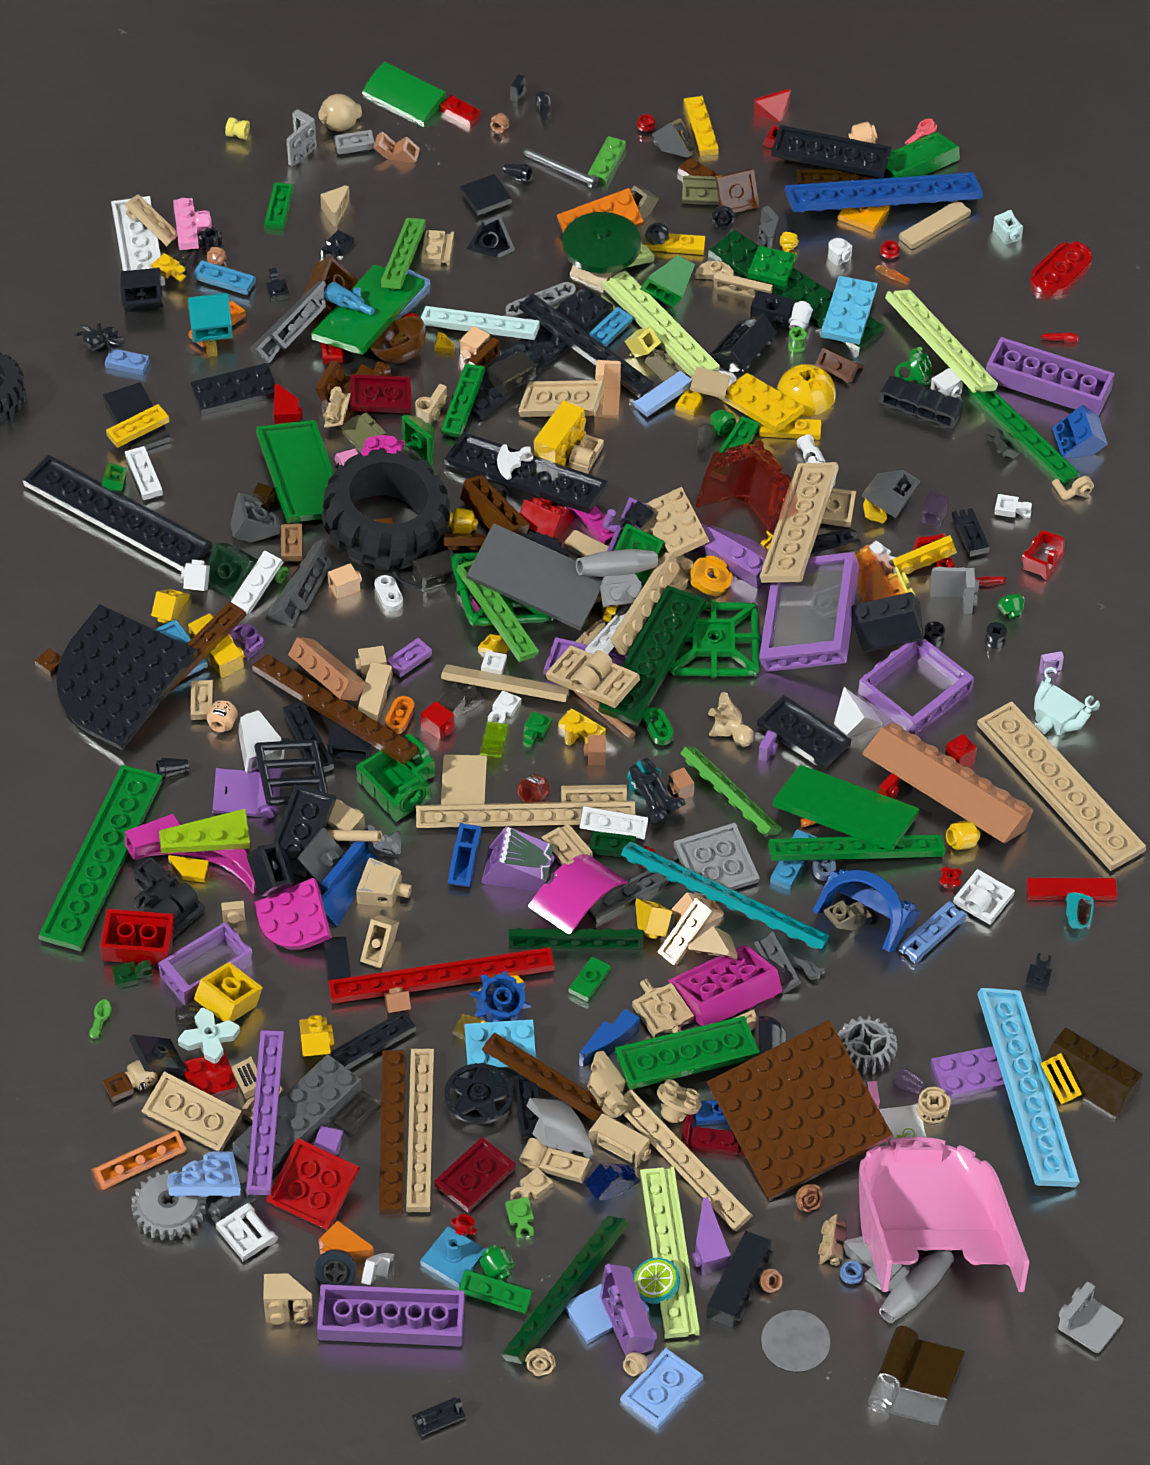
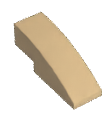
M371 662L358 710L379 722L387 699V691L393 677L392 666Z

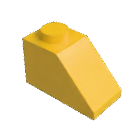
M174 589L157 591L151 616L157 617V621L162 623H169L175 619L178 620L190 594Z
M636 898L638 929L643 930L646 937L657 939L658 935L666 937L672 911L657 902Z

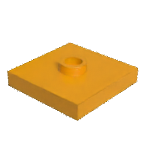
M890 205L843 208L838 215V220L874 233L890 209Z

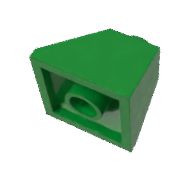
M402 416V434L405 446L427 464L433 465L435 443L433 426L419 417Z

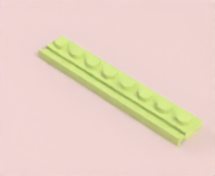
M626 270L611 277L609 281L602 282V288L642 328L649 326L652 328L661 342L659 346L690 377L694 376L696 367L719 371L720 365L648 293L640 289L641 285Z
M911 290L894 291V293L887 292L885 297L887 301L973 393H976L977 390L980 392L996 390L998 383Z
M674 1166L670 1167V1169H664V1167L640 1170L652 1257L668 1259L674 1263L679 1272L681 1282L678 1291L671 1299L667 1301L665 1299L659 1303L665 1339L687 1337L689 1334L697 1336L699 1335V1325Z

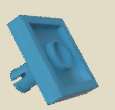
M448 1226L420 1261L423 1267L460 1288L464 1270L470 1269L474 1271L480 1263L481 1253L486 1249L467 1237L456 1234L455 1230Z

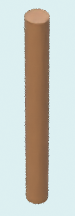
M572 690L598 712L600 703L597 700ZM598 712L629 739L634 737L635 732L621 720Z

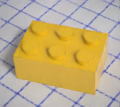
M563 400L534 439V456L565 466L575 445L578 446L586 434L584 431L586 424L585 409Z

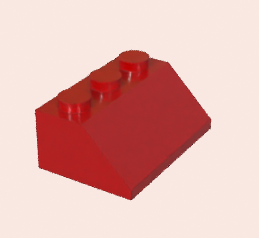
M107 909L100 944L102 960L122 963L134 962L135 964L150 960L151 965H158L160 961L172 954L174 914Z

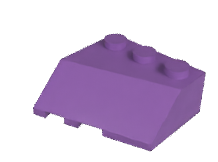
M614 1264L605 1265L600 1299L625 1356L631 1352L642 1354L653 1350L655 1340H657L656 1332L653 1326H650L646 1309L641 1301L630 1267Z

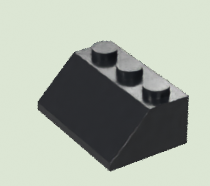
M764 314L739 321L709 355L720 367L732 373L740 370L743 372L751 366L753 359L762 354L761 350L773 341L772 338L777 331Z
M913 592L852 605L853 625L863 653L924 640L920 601Z

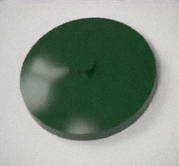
M592 212L581 215L569 223L563 233L562 247L566 258L574 266L592 273H612L628 267L636 260L641 249V236L638 228L629 219L619 214Z

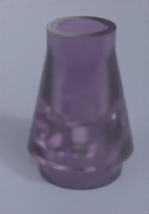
M900 1067L892 1082L898 1089L919 1095L928 1085L908 1068L905 1070Z

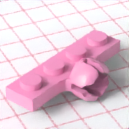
M193 198L173 200L179 250L199 248L197 234H202L205 228L212 227L210 212L207 210L195 212Z

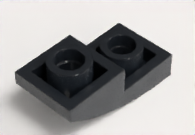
M346 936L332 937L323 941L328 980L351 977Z

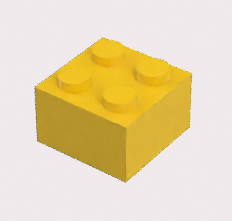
M228 962L200 980L194 1000L207 1010L213 1012L221 1021L229 1020L233 1022L256 1007L263 987L232 963Z

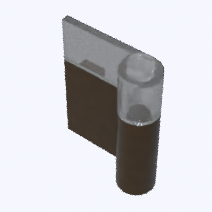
M897 1326L870 1394L869 1405L878 1413L886 1412L938 1426L965 1351L920 1340L915 1330L907 1326Z

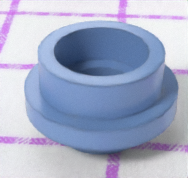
M848 1261L840 1269L841 1279L848 1284H857L863 1279L864 1270L856 1261ZM853 1272L856 1275H849L848 1273Z

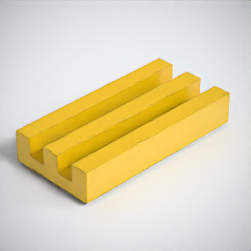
M1061 1053L1040 1063L1061 1105L1082 1095ZM1059 1060L1075 1093L1071 1094L1055 1061ZM1047 1065H1052L1067 1097L1063 1098Z

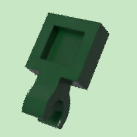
M150 960L142 961L137 966H134V962L112 966L117 990L138 985L139 978L153 976Z

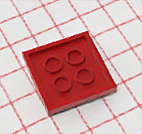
M297 1138L266 1202L328 1231L360 1167Z

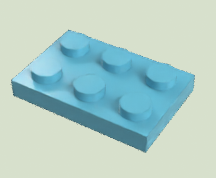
M533 1019L465 1024L467 1065L484 1063L497 1068H509L482 1050L485 1042L494 1032L536 1058Z

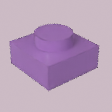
M767 731L759 746L760 760L767 762L770 754H775L778 743L775 742L776 733Z

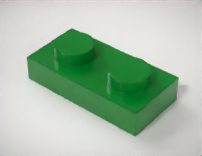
M108 463L102 486L111 491H122L128 468Z

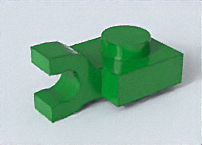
M533 711L524 725L523 737H525L523 745L531 748L536 737L544 738L552 725V718Z

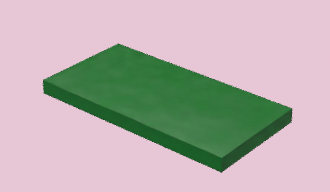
M374 264L350 290L353 292L354 288H361V297L364 303L375 309L373 315L370 316L362 311H355L337 305L311 333L312 340L363 355L425 286L424 279L407 274L401 289L382 288L381 279L386 268Z
M310 420L257 426L256 435L287 523L322 519L324 492L328 486V479L334 471L316 421Z
M801 764L773 799V806L890 851L894 850L919 813V808Z

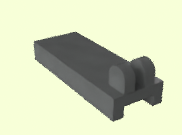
M772 931L769 933V936L761 941L757 940L754 944L761 957L778 970L783 991L781 993L785 994L800 985L802 981L777 935Z

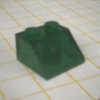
M216 543L207 565H210L208 585L234 598L258 559L228 543Z

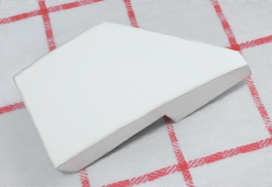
M382 1253L368 1258L365 1262L361 1283L371 1285L377 1277L386 1279L390 1262L393 1261L395 1254Z

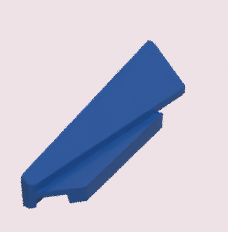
M355 841L321 883V898L327 921L334 926H339L355 898L356 890L368 859H377V856L369 850L367 842Z

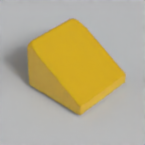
M489 634L478 646V649L483 653L491 651L505 654L510 649L501 635Z

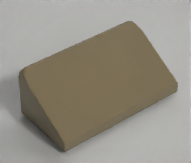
M652 350L645 359V363L663 382L679 371L688 375L664 350Z

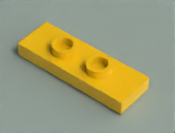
M669 233V237L663 244L652 245L646 241L645 246L650 251L704 255L705 236Z
M794 419L777 433L760 423L759 437L799 439L801 436L808 434L812 435L814 440H820L821 420Z

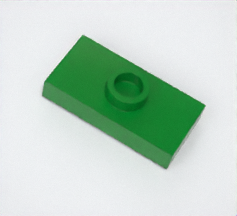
M591 956L569 987V993L589 1002L611 971V965Z

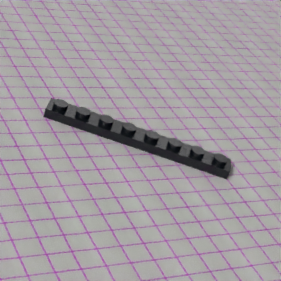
M534 293L520 303L519 309L533 320H538L541 326L594 365H596L597 360L620 361V384L639 398L653 388L654 382Z

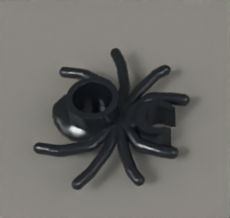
M100 323L97 324V331L88 326L81 325V328L89 331H81L74 334V336L84 335L83 342L87 344L91 351L100 350L106 344L108 352L111 353L112 348L110 344L119 347L124 346L122 343L115 342L124 340V337H118V331L114 332V327H107L101 332Z

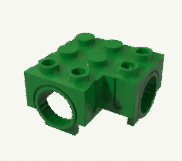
M411 733L403 736V738L416 745L419 754H416L406 763L401 764L384 752L379 751L356 765L357 781L365 787L366 791L378 801L387 813H390L396 822L416 810V805H424L431 800L430 784L426 780L435 776V761L430 757L422 741Z

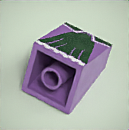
M506 826L488 847L481 883L538 891L544 883L547 884L551 876L549 867L554 860V855L552 854L554 845Z

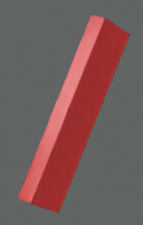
M1027 878L1026 882L1028 900H1066L1068 893L1085 894L1092 897L1093 900H1117L1116 878Z

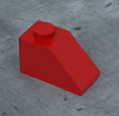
M275 384L274 425L299 422V419H303V407H299V399L281 385Z

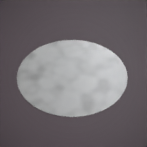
M788 1310L775 1315L766 1323L761 1336L762 1348L767 1358L776 1366L793 1372L807 1371L818 1366L828 1355L831 1344L830 1334L825 1324L815 1315L801 1310Z

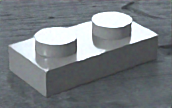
M372 130L334 136L338 154L374 149L375 141Z

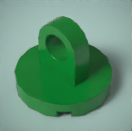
M916 347L911 349L910 360L902 362L895 368L896 377H901L907 382L917 380L923 387L931 385L932 378L930 379V375H933V369L928 355L925 352H921L923 348ZM902 367H907L910 370L909 377H904L901 374Z

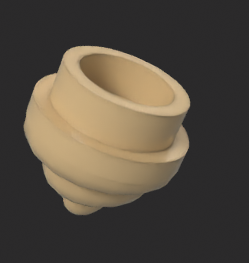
M638 1352L629 1353L623 1362L625 1371L631 1376H639L647 1369L646 1356Z

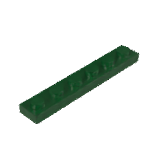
M516 928L509 929L508 943L509 949H542L551 947V949L643 950V930L633 928L627 930L584 928L574 929L569 934L562 929Z

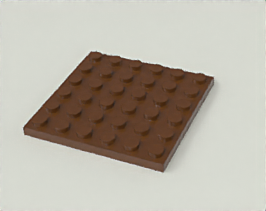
M830 1019L707 1081L716 1102L769 1201L894 1138Z

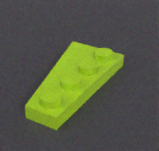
M241 809L159 830L161 853L250 849L246 810Z

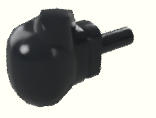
M541 91L536 94L535 102L536 106L539 107L540 114L543 115V119L548 120L551 97L547 92Z

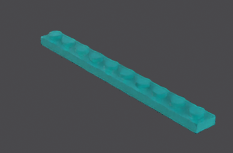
M629 842L622 851L621 855L626 857L627 861L633 864L639 863L652 873H660L671 882H679L690 891L705 894L709 900L722 902L733 911L739 910L752 920H760L771 929H779L785 932L790 938L805 941L811 948L822 949L830 937L827 933L633 842Z

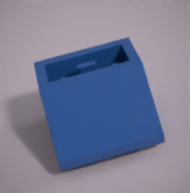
M1084 405L1052 427L1060 454L1065 459L1092 456L1107 445L1098 414Z

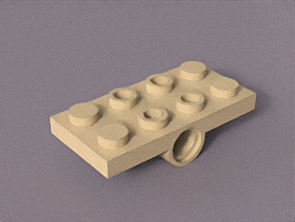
M571 645L546 673L548 680L613 708L617 707L640 680L638 673L614 664L610 656L605 652L596 650L594 654H590Z

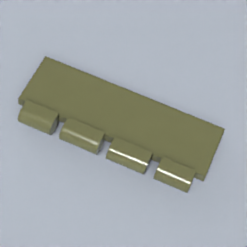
M367 412L361 416L358 414L339 426V429L361 451L365 440L369 437L390 436Z

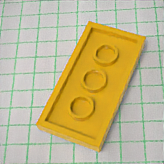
M746 373L730 385L724 399L719 398L776 433L805 412L804 405L749 373Z

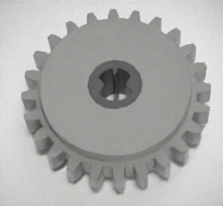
M168 1170L163 1175L157 1172L154 1178L148 1176L147 1183L141 1182V1189H135L136 1196L132 1197L133 1204L131 1205L134 1221H137L138 1228L143 1227L145 1234L151 1231L152 1238L160 1235L161 1240L165 1237L173 1240L174 1236L177 1235L179 1238H182V1234L185 1232L191 1234L190 1228L197 1229V1221H203V1214H206L205 1206L207 1205L206 1198L198 1195H186L184 1197L169 1196L167 1186Z

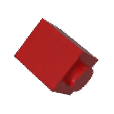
M435 701L421 713V727L441 740L445 735H449L454 730V714Z
M961 734L946 743L945 755L953 757L960 765L969 767L975 763L977 747L964 734Z

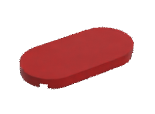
M1075 241L1068 244L1067 242L1059 244L1033 269L1030 279L1032 288L1045 296H1057L1064 293L1090 268L1092 264L1091 250L1085 244Z

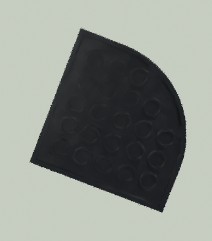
M99 604L76 632L63 652L57 670L58 696L64 710L79 728L123 750L199 654L196 649Z

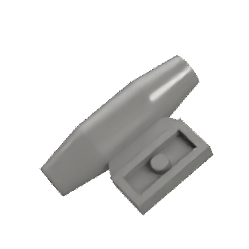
M637 549L598 552L578 558L576 561V571L579 575L603 577L600 586L603 607L633 604L642 590L641 581H639L635 573L657 567L658 556L655 551Z
M935 1250L918 1263L915 1262L910 1265L892 1264L888 1291H891V1293L879 1309L883 1319L893 1323L915 1308L940 1282L954 1261L952 1253L946 1250ZM873 1265L864 1274L865 1280L882 1290Z

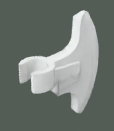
M502 445L498 453L497 464L504 478L507 480L511 479L513 469L520 467L522 460L525 462L533 460L531 447L526 446L518 452H509L507 445Z

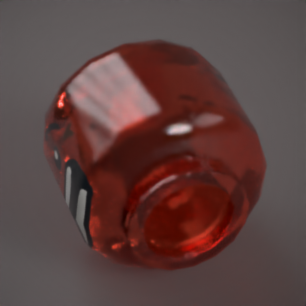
M540 774L529 775L517 787L518 795L524 803L541 802L550 792L548 781Z

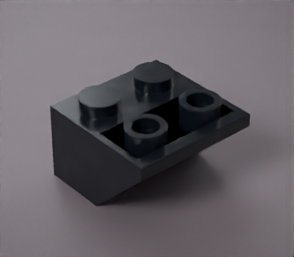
M160 268L121 271L120 288L124 311L164 307Z
M273 843L258 846L246 856L260 897L273 895L297 885L285 848L280 844Z

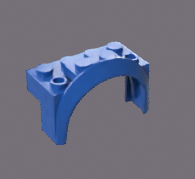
M840 869V871L831 872L812 910L816 914H825L824 910L831 906L837 891L889 917L891 919L890 929L882 948L888 952L896 951L906 929L914 927L921 912L915 909L916 905L905 899L904 901L899 900L898 896L900 893L894 890L895 887L879 875L863 870L851 871L848 869L846 871Z

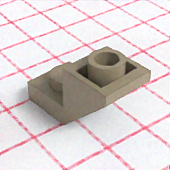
M842 900L824 910L825 915L839 929L854 931L872 921V915L860 902L847 906Z

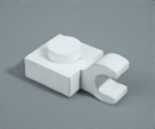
M998 494L995 515L1015 518L1017 513L1023 518H1030L1032 503L1019 502V497Z

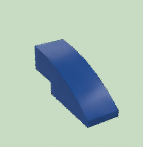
M459 824L448 884L470 887L483 832L481 826Z
M624 1009L613 1024L604 1021L580 1051L579 1065L584 1067L592 1064L596 1052L604 1051L609 1056L615 1052V1047L625 1045L640 1030V1017Z

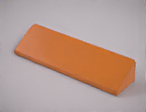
M178 1130L91 1170L100 1187L104 1190L182 1154L187 1149Z

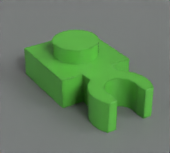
M524 1197L506 1201L505 1207L510 1226L517 1225L516 1239L521 1241L520 1233L522 1231H527L529 1237L533 1238L534 1230L528 1224V1222H533L534 1220L529 1198Z

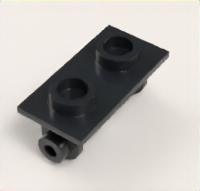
M453 1397L431 1408L419 1411L412 1415V1418L421 1436H424L466 1418L461 1408L463 1407L461 1399Z

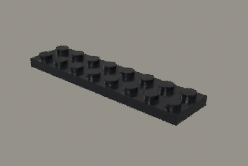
M463 432L444 458L445 464L478 476L482 475L486 479L588 514L608 487L607 480L534 455L531 461L525 462L522 460L521 466L513 469L511 473L512 478L507 480L500 473L497 464L498 453L502 445ZM508 447V451H509V452H518V451H519V450H516V449H513V448Z

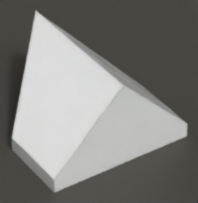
M844 687L834 721L836 729L851 738L881 726L882 722L872 707Z

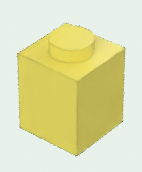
M650 326L637 330L624 341L635 358L649 354L661 343Z

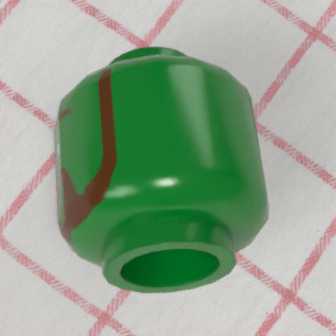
M493 1245L481 1253L480 1265L486 1275L505 1280L512 1275L510 1271L514 1268L515 1264L505 1247Z

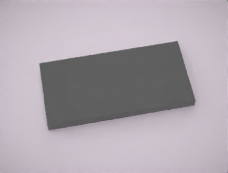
M493 524L466 576L467 579L580 631L601 592L600 586L603 577L579 575L576 571L575 560L497 524Z

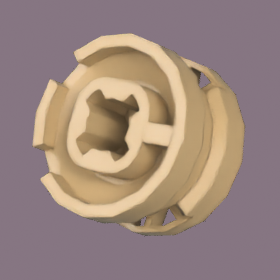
M938 1087L924 1089L919 1095L916 1109L918 1116L923 1121L931 1124L944 1121L948 1116L950 1108V1096H947L945 1091Z

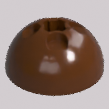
M415 316L394 320L370 346V349L378 358L385 362L394 364L407 362L416 357L424 346L426 340L425 324L421 318Z

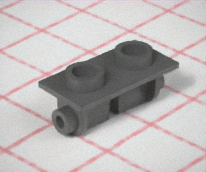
M246 1182L240 1183V1195L221 1197L206 1208L207 1215L215 1223H218L242 1206L256 1200L253 1195H247Z

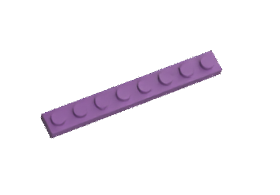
M284 1031L260 1032L247 1195H271Z

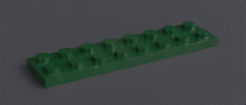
M667 585L621 666L638 673L640 680L616 708L601 702L598 712L635 726L639 725L705 607L706 598Z

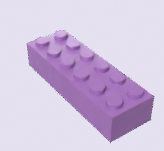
M1000 337L986 367V371L998 385L1075 410L1084 405L1097 413L1098 417L1112 390L1114 373L1003 337Z
M321 1284L317 1322L318 1340L462 1347L465 1293L464 1291Z

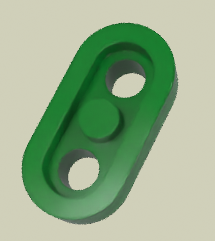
M657 707L648 708L643 716V722L652 740L658 745L671 743L673 740V728L665 713Z

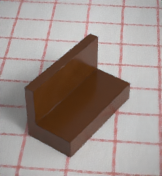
M822 348L815 364L826 372L850 383L857 369H863L864 364L828 348Z

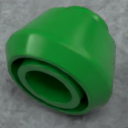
M716 410L710 416V425L717 436L728 434L736 424L735 414L726 410Z
M1021 594L1005 596L999 599L997 607L1009 619L1018 618L1021 616V612L1024 611L1025 597Z

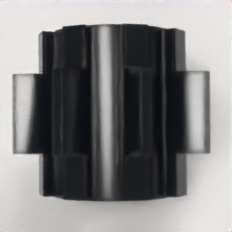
M207 227L202 231V234H199L200 248H203L204 251L209 252L212 247L221 248L223 246L222 232H219L214 227Z

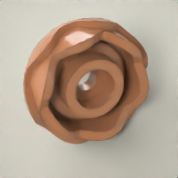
M814 1184L802 1186L796 1194V1205L801 1211L804 1210L806 1212L818 1209L823 1199L821 1188Z

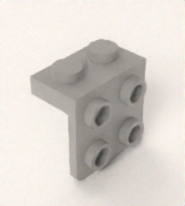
M298 109L292 113L294 133L286 141L288 164L292 167L301 162L306 155L313 152L317 147L315 119Z
M933 568L930 596L963 598L964 614H972L973 606H977V593L975 592L979 591V580H975L974 568Z
M1087 1281L1083 1288L1078 1287L1072 1296V1302L1069 1305L1065 1304L1061 1308L1058 1315L1061 1317L1058 1329L1093 1352L1100 1353L1122 1325L1123 1318L1093 1299L1095 1286Z

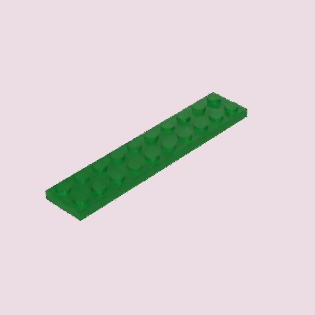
M121 765L39 933V940L82 951L129 853L125 846V831L142 825L163 782L162 775Z

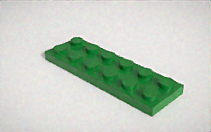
M744 1016L615 1047L614 1052L629 1090L663 1082L667 1079H675L747 1061L760 1054Z

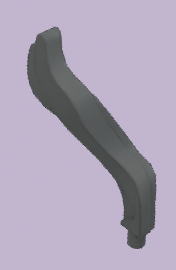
M786 952L793 967L803 970L808 979L816 980L826 972L825 968H817L814 963L798 959L790 952Z

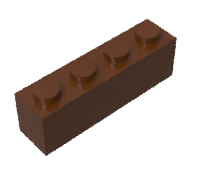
M482 475L465 479L460 500L489 529H491L493 524H497L518 535H521L523 532L527 534L530 524Z

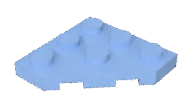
M208 1152L204 1155L203 1160L199 1162L194 1160L183 1166V1171L180 1173L173 1172L167 1177L169 1196L184 1197L186 1195H198L200 1197H208L209 1195H221L223 1197H231L233 1195H240L241 1187L233 1152Z

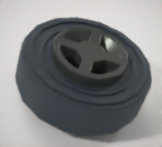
M338 1249L328 1250L321 1254L316 1260L314 1267L315 1279L320 1287L321 1284L351 1286L357 1273L356 1263L352 1256Z

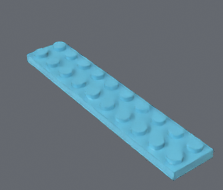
M981 988L977 992L1035 1185L1076 1187L1080 1181L1048 1078L1040 1065L1042 1059L1021 992L1018 990Z

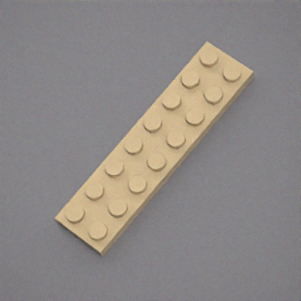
M837 462L797 464L760 574L762 583L802 582L839 469Z

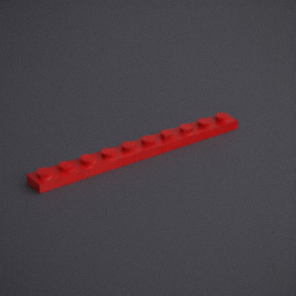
M551 947L328 980L331 1002L334 1004L385 996L384 993H389V989L395 987H402L403 990L414 992L481 982V975L483 974L493 978L497 974H502L503 971H507L509 976L554 971V961Z

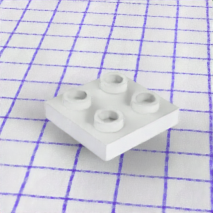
M977 869L954 897L953 904L991 925L1014 896L1015 890Z

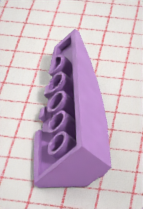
M700 522L709 542L693 550L704 557L711 555L720 558L728 565L726 568L729 572L758 589L762 584L760 574L768 549L748 537Z

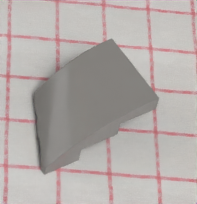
M529 1099L527 1107L539 1117L532 1134L543 1145L570 1154L573 1150L579 1151L585 1158L592 1159L594 1153L586 1130L576 1113L567 1103L562 1100Z

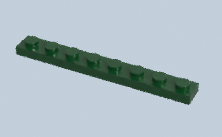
M607 1216L602 1221L601 1225L588 1239V1242L575 1256V1259L562 1273L542 1302L535 1308L532 1315L508 1343V1346L502 1352V1356L506 1361L523 1364L528 1353L539 1343L626 1229L628 1224L624 1218Z

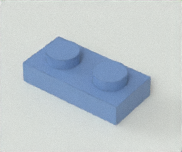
M112 348V352L108 354L105 360V368L144 375L150 360L148 355Z

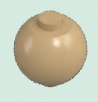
M344 94L329 96L324 100L319 110V119L326 128L334 132L349 130L362 115L360 104L355 103Z

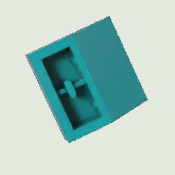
M228 293L188 298L193 342L233 338Z

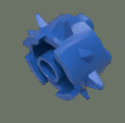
M503 971L502 974H497L493 978L485 974L481 975L483 983L481 990L470 992V995L476 998L477 1012L475 1016L480 1017L481 1020L486 1022L520 1020L518 1014L521 1009L531 1008V1004L525 1001V982L517 983L514 977L507 975V971Z

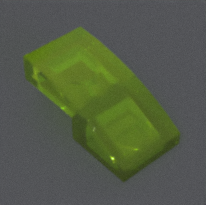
M486 723L480 751L481 756L502 758L508 724Z

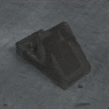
M454 683L438 703L452 712L454 717H457L483 705L484 698L474 685L459 690Z

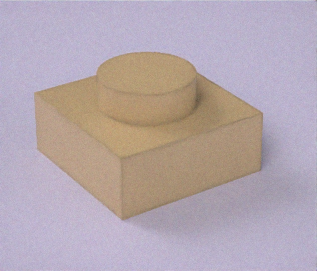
M244 901L221 903L223 923L245 921Z

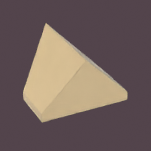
M714 926L688 945V950L696 954L706 952L709 956L715 955L725 958L726 955L731 959L737 960V952L731 935Z

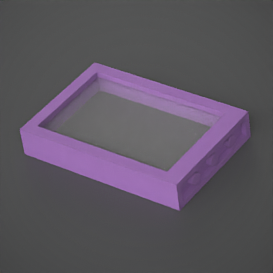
M854 552L809 557L802 582L770 583L759 656L765 672L847 663L853 618L852 605L855 603L860 566Z

